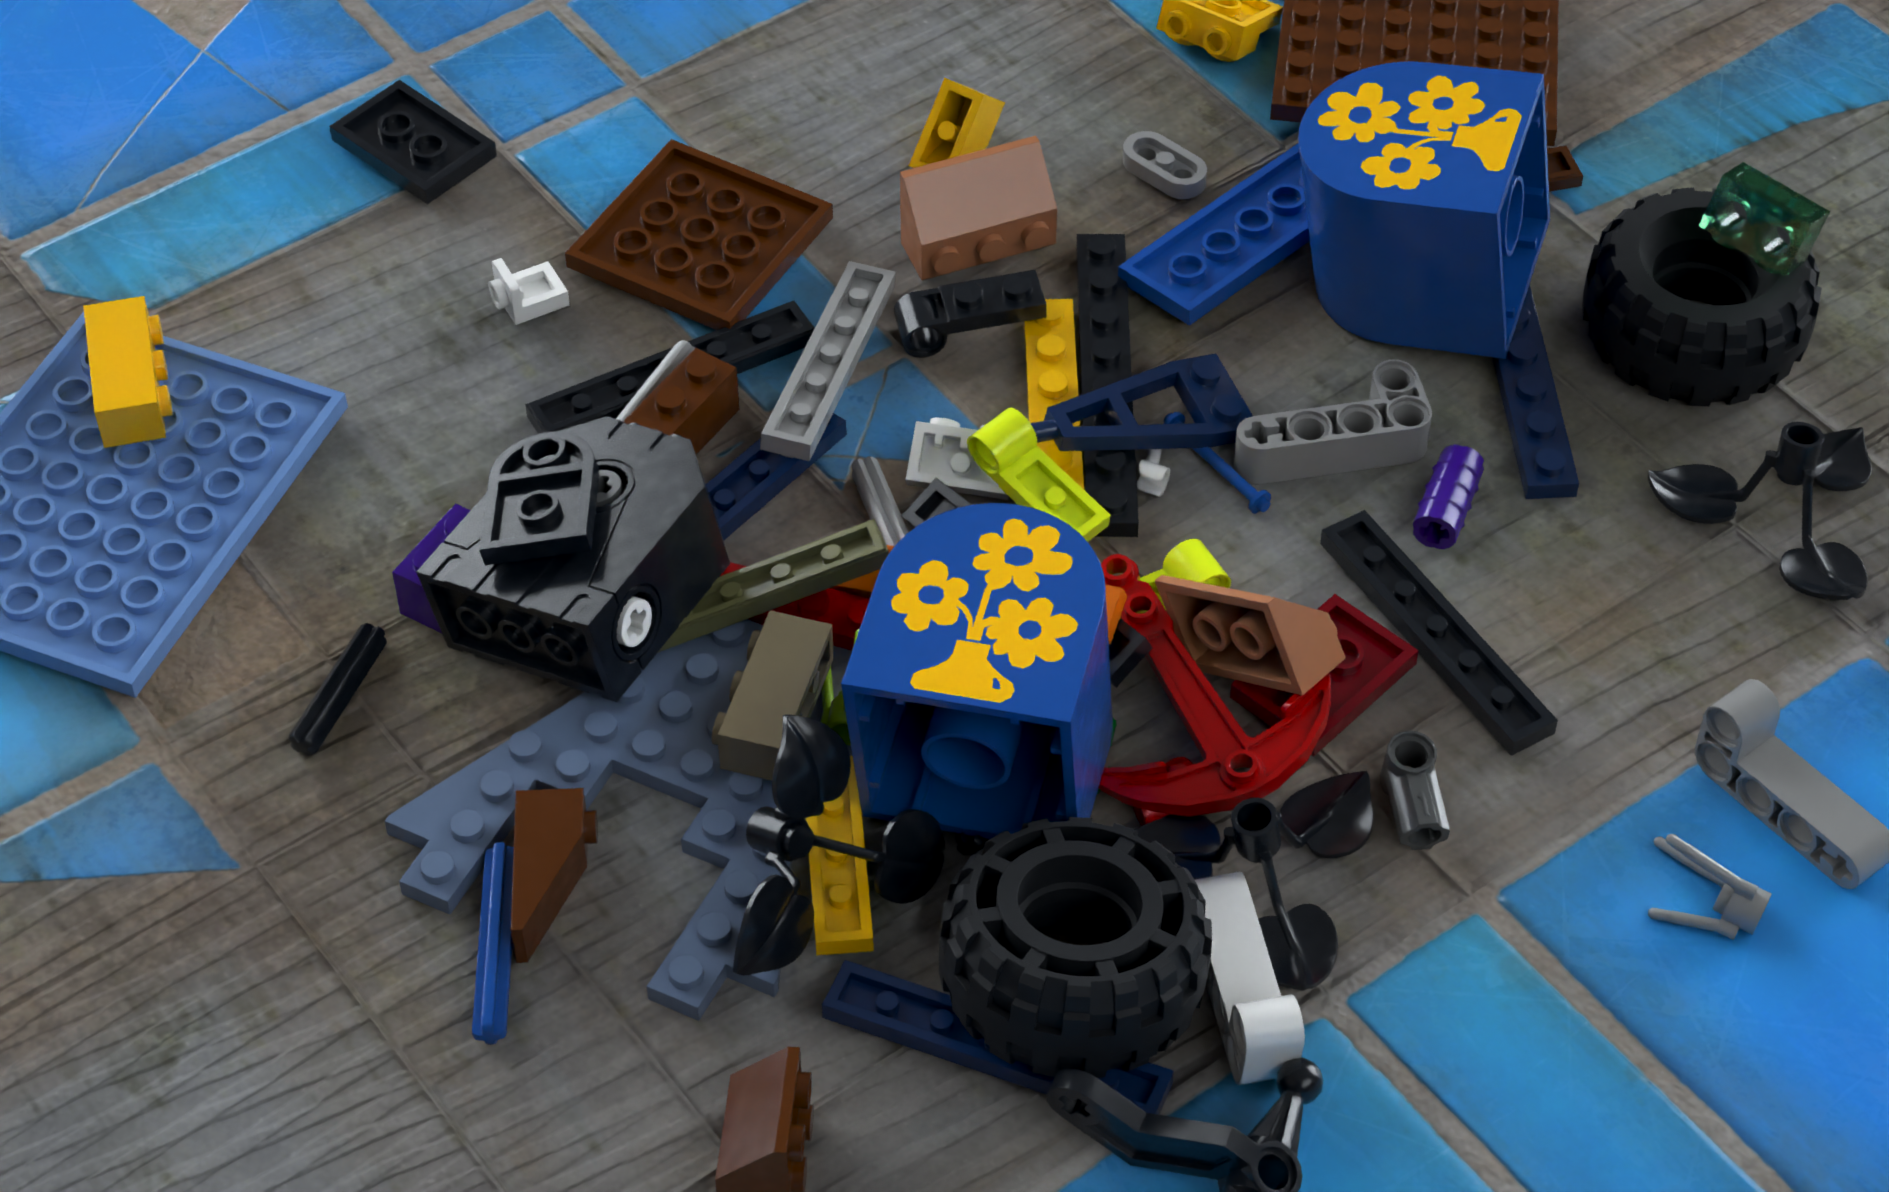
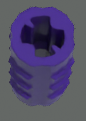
M1457 444L1447 446L1442 450L1437 464L1432 467V477L1425 485L1426 491L1423 499L1418 503L1419 509L1413 521V535L1420 543L1427 547L1438 549L1452 547L1457 541L1460 530L1465 526V517L1472 508L1471 502L1474 494L1479 490L1478 484L1484 471V459L1473 448Z

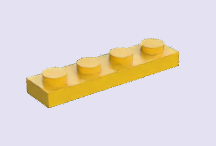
M850 756L849 780L842 795L833 801L823 802V813L818 816L807 817L806 821L814 835L865 848L862 809L853 756ZM812 846L808 856L812 905L814 908L816 956L874 951L866 860Z

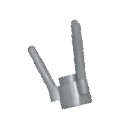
M1668 834L1666 839L1663 837H1656L1654 839V845L1722 887L1712 909L1722 914L1721 919H1715L1679 911L1650 908L1648 910L1650 918L1715 931L1734 940L1739 929L1753 935L1772 893L1738 877L1674 834Z

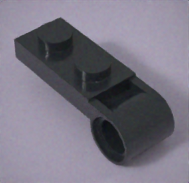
M1036 270L940 285L939 288L911 292L902 296L894 306V315L904 350L910 356L917 358L930 357L940 352L946 345L947 334L1047 318L1046 301Z

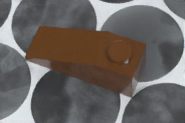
M584 788L516 791L511 935L516 963H528L587 868L588 844L598 843L597 811L586 810Z

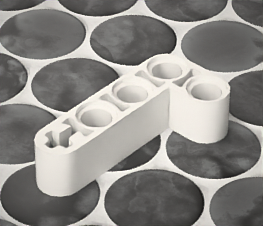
M1234 872L1195 879L1200 892L1206 900L1205 918L1211 919L1212 948L1206 986L1233 1078L1237 1085L1277 1079V1072L1286 1061L1301 1058L1305 1034L1298 1002L1292 994L1281 996L1248 884L1243 873Z

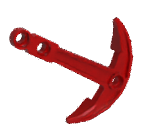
M1113 554L1105 558L1101 563L1105 585L1123 588L1128 596L1120 619L1143 635L1153 647L1145 657L1204 761L1168 773L1165 763L1161 761L1131 767H1104L1099 789L1122 803L1139 809L1143 808L1153 812L1187 817L1231 811L1238 803L1245 799L1263 798L1276 791L1308 761L1327 725L1331 706L1330 672L1304 695H1292L1281 707V721L1256 737L1247 736L1175 634L1173 620L1149 583L1140 581L1137 564L1122 554ZM1116 573H1123V574L1118 575V576H1114V575H1113V574H1116ZM1142 610H1146V611H1147V612L1142 613V614L1135 613V612L1142 611ZM1242 767L1251 768L1247 772L1243 773L1234 771L1235 769Z

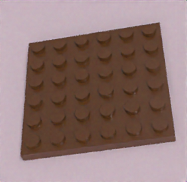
M1284 0L1270 120L1301 122L1309 105L1322 91L1339 79L1356 71L1393 62H1429L1544 74L1547 146H1554L1557 133L1559 0Z

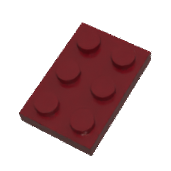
M1336 594L1317 610L1329 613L1331 620L1337 628V636L1345 659L1330 671L1331 706L1327 725L1311 754L1313 757L1417 664L1419 652L1415 647ZM1238 680L1231 684L1230 690L1231 699L1269 726H1273L1281 721L1280 710L1282 705L1295 694Z

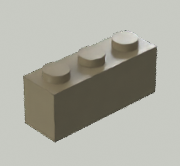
M770 610L762 630H754L751 634L747 648L748 663L744 671L737 670L733 677L729 694L731 703L727 713L719 712L715 719L712 731V744L718 745L720 769L772 781L774 765L782 740L783 715L790 714L810 718L833 661L832 624Z

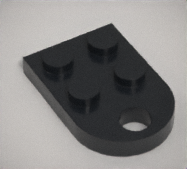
M568 432L539 433L516 442L497 458L489 474L479 552L485 566L592 550L599 467L593 450L586 440ZM554 455L550 459L539 461L541 458L545 456Z

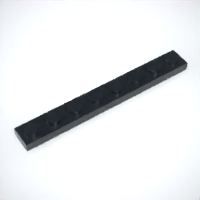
M1077 234L1076 237L1081 395L1132 376L1127 282L1118 276V266L1126 261L1125 234ZM1133 401L1126 404L1133 414ZM1104 412L1082 419V426H1111ZM1135 450L1083 451L1084 490L1111 515L1109 526L1095 537H1138L1139 519Z

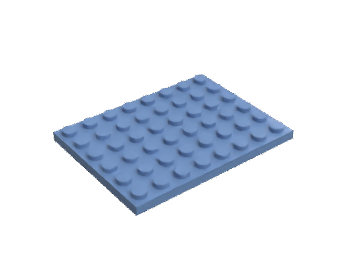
M83 312L0 413V651L136 698L348 408L346 395L343 392L163 336L164 344L156 345L155 350L163 349L168 371V380L159 381L160 386H168L173 411L172 416L164 417L166 438L104 448L94 413Z

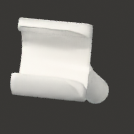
M1149 449L1146 460L1142 459L1139 463L1138 470L1141 475L1137 481V489L1161 497L1169 481L1170 468L1159 465L1162 449Z

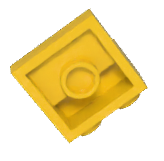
M1163 0L1156 29L1165 32L1169 38L1179 44L1197 45L1204 48L1207 53L1218 60L1234 62L1256 50L1260 33L1279 24L1283 6L1268 0Z

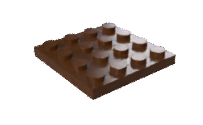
M671 139L565 252L566 266L715 330L724 327L731 329L735 323L748 317L833 219V204Z

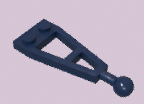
M1215 353L1171 361L1047 408L1044 421L1034 422L1031 425L1035 430L1037 443L1054 440L1059 451L1211 448L1235 443L1239 423L1253 415L1218 355ZM1174 386L1195 422L1188 424L1138 425L1126 403ZM1101 412L1105 413L1111 426L1076 427L1072 425L1074 422Z

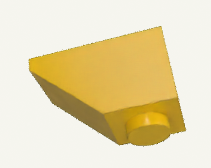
M944 78L908 166L916 168L985 149L991 139L1005 102Z

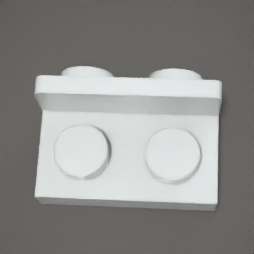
M931 418L930 423L916 421L905 479L908 486L927 488L935 478H938L957 493L1005 500L1009 498L999 488V485L977 465L968 450L967 439L977 430L961 428L958 422L947 418Z

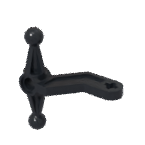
M1306 1058L1286 1061L1277 1072L1276 1084L1281 1094L1280 1098L1247 1136L1233 1126L1146 1113L1097 1077L1078 1069H1063L1055 1075L1047 1093V1102L1061 1117L1129 1165L1218 1180L1219 1192H1298L1301 1188L1303 1177L1301 1164L1297 1158L1303 1105L1313 1102L1322 1092L1324 1080L1320 1069L1314 1062Z

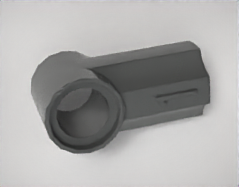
M1403 731L1393 736L1387 745L1380 774V785L1383 792L1390 798L1400 844L1407 845L1412 850L1431 849L1435 844L1447 840L1450 833L1434 767L1437 759V749L1434 742L1425 734L1417 731Z

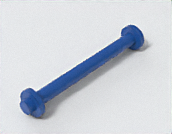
M1181 412L1169 413L1163 422L1164 424H1184L1185 416ZM1210 447L1192 448L1250 501L1248 508L1252 513L1256 514L1259 511L1265 512L1271 505V494L1267 490L1258 492Z

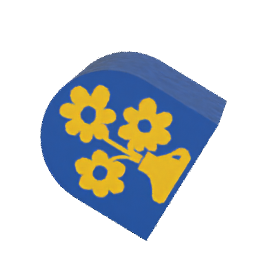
M1408 61L1368 67L1339 79L1312 101L1301 120L1298 133L1315 288L1323 309L1338 325L1347 331L1375 342L1506 359L1550 222L1544 74Z
M1007 503L974 504L952 509L926 520L908 532L890 551L877 576L841 682L863 817L891 821L902 811L918 809L933 815L942 831L963 832L971 836L978 834L988 839L995 837L1003 831H1009L1011 834L1022 829L1023 823L1048 818L1049 822L1068 821V817H1091L1113 733L1106 586L1101 563L1095 551L1084 537L1069 524L1044 511L1022 505Z

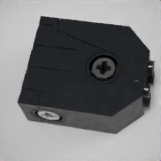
M605 416L559 431L572 433L586 440L593 450L599 467L592 550L485 566L479 552L486 493L416 573L449 648L461 652L466 651L477 657L501 665L506 664L515 667L517 670L544 679L549 678L558 681L560 684L587 693H596L603 698L618 702L640 675L641 669H645L676 631L684 618L690 614L712 587L716 579L730 565V561L691 439L684 438L678 434L666 435L662 431L647 428L637 423L626 424L621 422V420ZM554 455L545 456L541 458L539 461L550 459Z

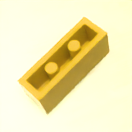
M144 296L84 305L94 413L104 448L166 438L164 417L172 416L173 411L168 386H160L159 381L168 380L163 349L155 350L156 345L164 344L159 315L149 316Z

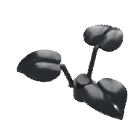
M1791 422L1786 424L1782 428L1777 451H1766L1763 463L1740 490H1738V483L1733 476L1723 469L1711 465L1691 464L1676 466L1663 471L1649 470L1648 482L1658 500L1667 509L1679 517L1692 522L1715 524L1732 520L1737 512L1736 502L1745 501L1771 467H1774L1778 478L1782 482L1795 486L1803 485L1802 545L1804 549H1791L1783 554L1779 570L1784 581L1798 592L1821 599L1848 600L1852 597L1857 599L1864 595L1868 578L1865 566L1858 555L1840 543L1827 542L1815 546L1812 540L1813 481L1827 490L1850 491L1863 487L1870 479L1872 466L1866 449L1862 427L1823 434L1819 428L1809 423Z
M790 714L783 715L782 740L772 776V793L777 807L765 806L759 808L753 813L747 824L746 838L748 844L754 850L767 854L765 863L775 867L782 876L777 874L770 875L763 880L755 889L748 902L737 938L733 972L742 976L772 971L789 965L802 954L810 940L814 923V908L809 898L798 894L801 881L784 861L791 862L803 858L810 852L812 846H817L857 858L879 862L880 865L875 877L876 892L884 899L899 904L911 903L924 896L936 883L943 867L945 841L941 827L933 815L922 810L907 809L900 812L890 821L883 834L882 852L813 834L812 829L804 819L821 815L824 811L823 802L833 801L842 795L848 784L851 761L847 745L839 734L824 723L808 717Z
M1367 771L1337 775L1311 784L1291 795L1281 807L1280 812L1276 811L1272 803L1262 798H1249L1241 801L1232 811V827L1224 829L1225 838L1222 844L1217 827L1203 815L1187 817L1168 814L1158 820L1133 829L1138 831L1139 838L1149 843L1157 841L1175 855V863L1180 868L1188 869L1194 880L1212 877V863L1219 864L1224 862L1233 844L1236 845L1238 853L1243 858L1254 863H1261L1276 916H1264L1259 918L1258 921L1278 986L1304 991L1317 987L1329 976L1338 954L1336 927L1329 915L1314 904H1302L1288 912L1285 911L1272 857L1280 849L1281 836L1296 849L1307 844L1312 853L1322 858L1347 856L1364 846L1372 833L1374 822L1370 777Z

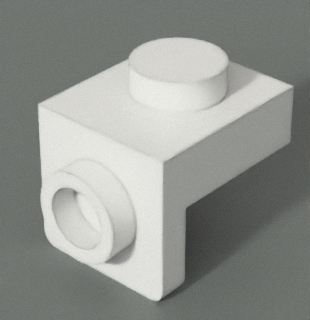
M502 258L492 261L494 280L488 282L492 300L499 310L502 308L506 309L515 325L570 306L568 291L548 261L511 274Z

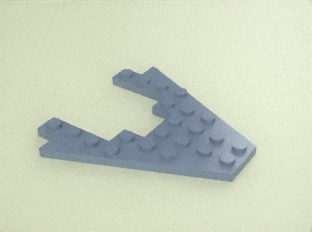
M746 619L658 652L645 669H641L640 675L618 702L603 698L596 693L583 692L525 730L516 732L503 744L391 813L385 820L387 834L422 849L399 880L402 895L450 915L483 870L485 851L492 848L495 843L503 842L515 825L516 791L584 788L587 810L610 776L615 773L702 808L681 838L682 852L724 869L647 985L648 999L699 1021L726 978L775 997L779 991L781 968L745 976L733 972L737 938L746 907L753 892L770 875L777 874L782 876L775 867L765 863L767 854L751 848L746 838L747 824L753 813L761 807H777L773 799L772 781L720 769L718 745L712 744V731L715 719L719 712L727 713L731 703L729 694L733 677L737 670L744 671L748 663L747 648L751 634L754 630L761 631L763 625ZM784 861L791 869L792 861Z

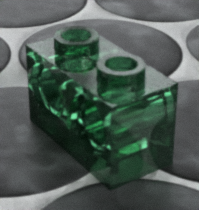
M1742 162L1722 175L1698 226L1710 232L1712 238L1717 243L1728 248H1737L1755 258V262L1760 268L1771 273L1786 276L1805 263L1831 211ZM1734 201L1743 206L1747 219H1743L1737 214L1734 208ZM1777 226L1783 228L1789 234L1790 244L1781 240L1777 232Z

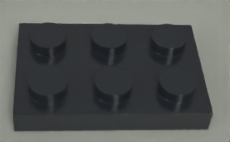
M401 80L396 81L329 126L332 141L426 204H429L497 157L496 145L493 140Z

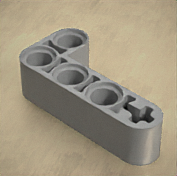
M1389 359L1375 366L1372 374L1369 400L1257 415L1244 419L1239 423L1236 431L1234 470L1248 483L1265 484L1408 464L1420 460L1427 451L1432 409L1418 372L1405 361Z
M1749 679L1744 681L1709 706L1704 712L1695 744L1697 763L1710 779L1833 882L1846 889L1858 887L1889 863V830L1883 823L1774 735L1780 717V706L1777 698L1759 680Z

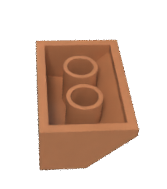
M1037 136L900 172L901 244L922 281L1056 244L1057 206L1040 141Z
M1161 575L1155 580L1166 611L1173 620L1174 631L1203 673L1304 695L1345 659L1337 636V628L1327 612L1275 597Z

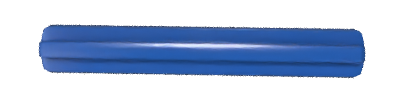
M497 842L492 848L487 849L484 859L472 1035L475 1040L485 1041L487 1045L496 1044L499 1039L505 1038L507 1034L513 944L511 935L514 847L506 846L504 842Z

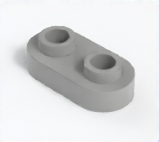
M1136 132L1124 141L1123 165L1133 175L1176 199L1193 198L1204 191L1206 187L1207 166L1200 157L1156 132Z

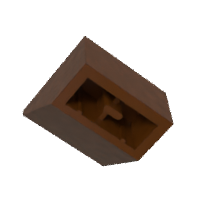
M788 1046L730 1075L715 1177L716 1192H805L807 1157H803L805 1141H811L814 1105L810 1104L812 1072H802L800 1047Z

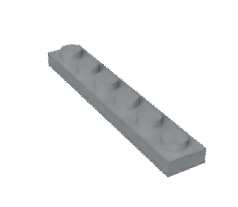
M852 261L848 262L761 433L760 450L781 454L788 458L811 460L895 288L896 271Z

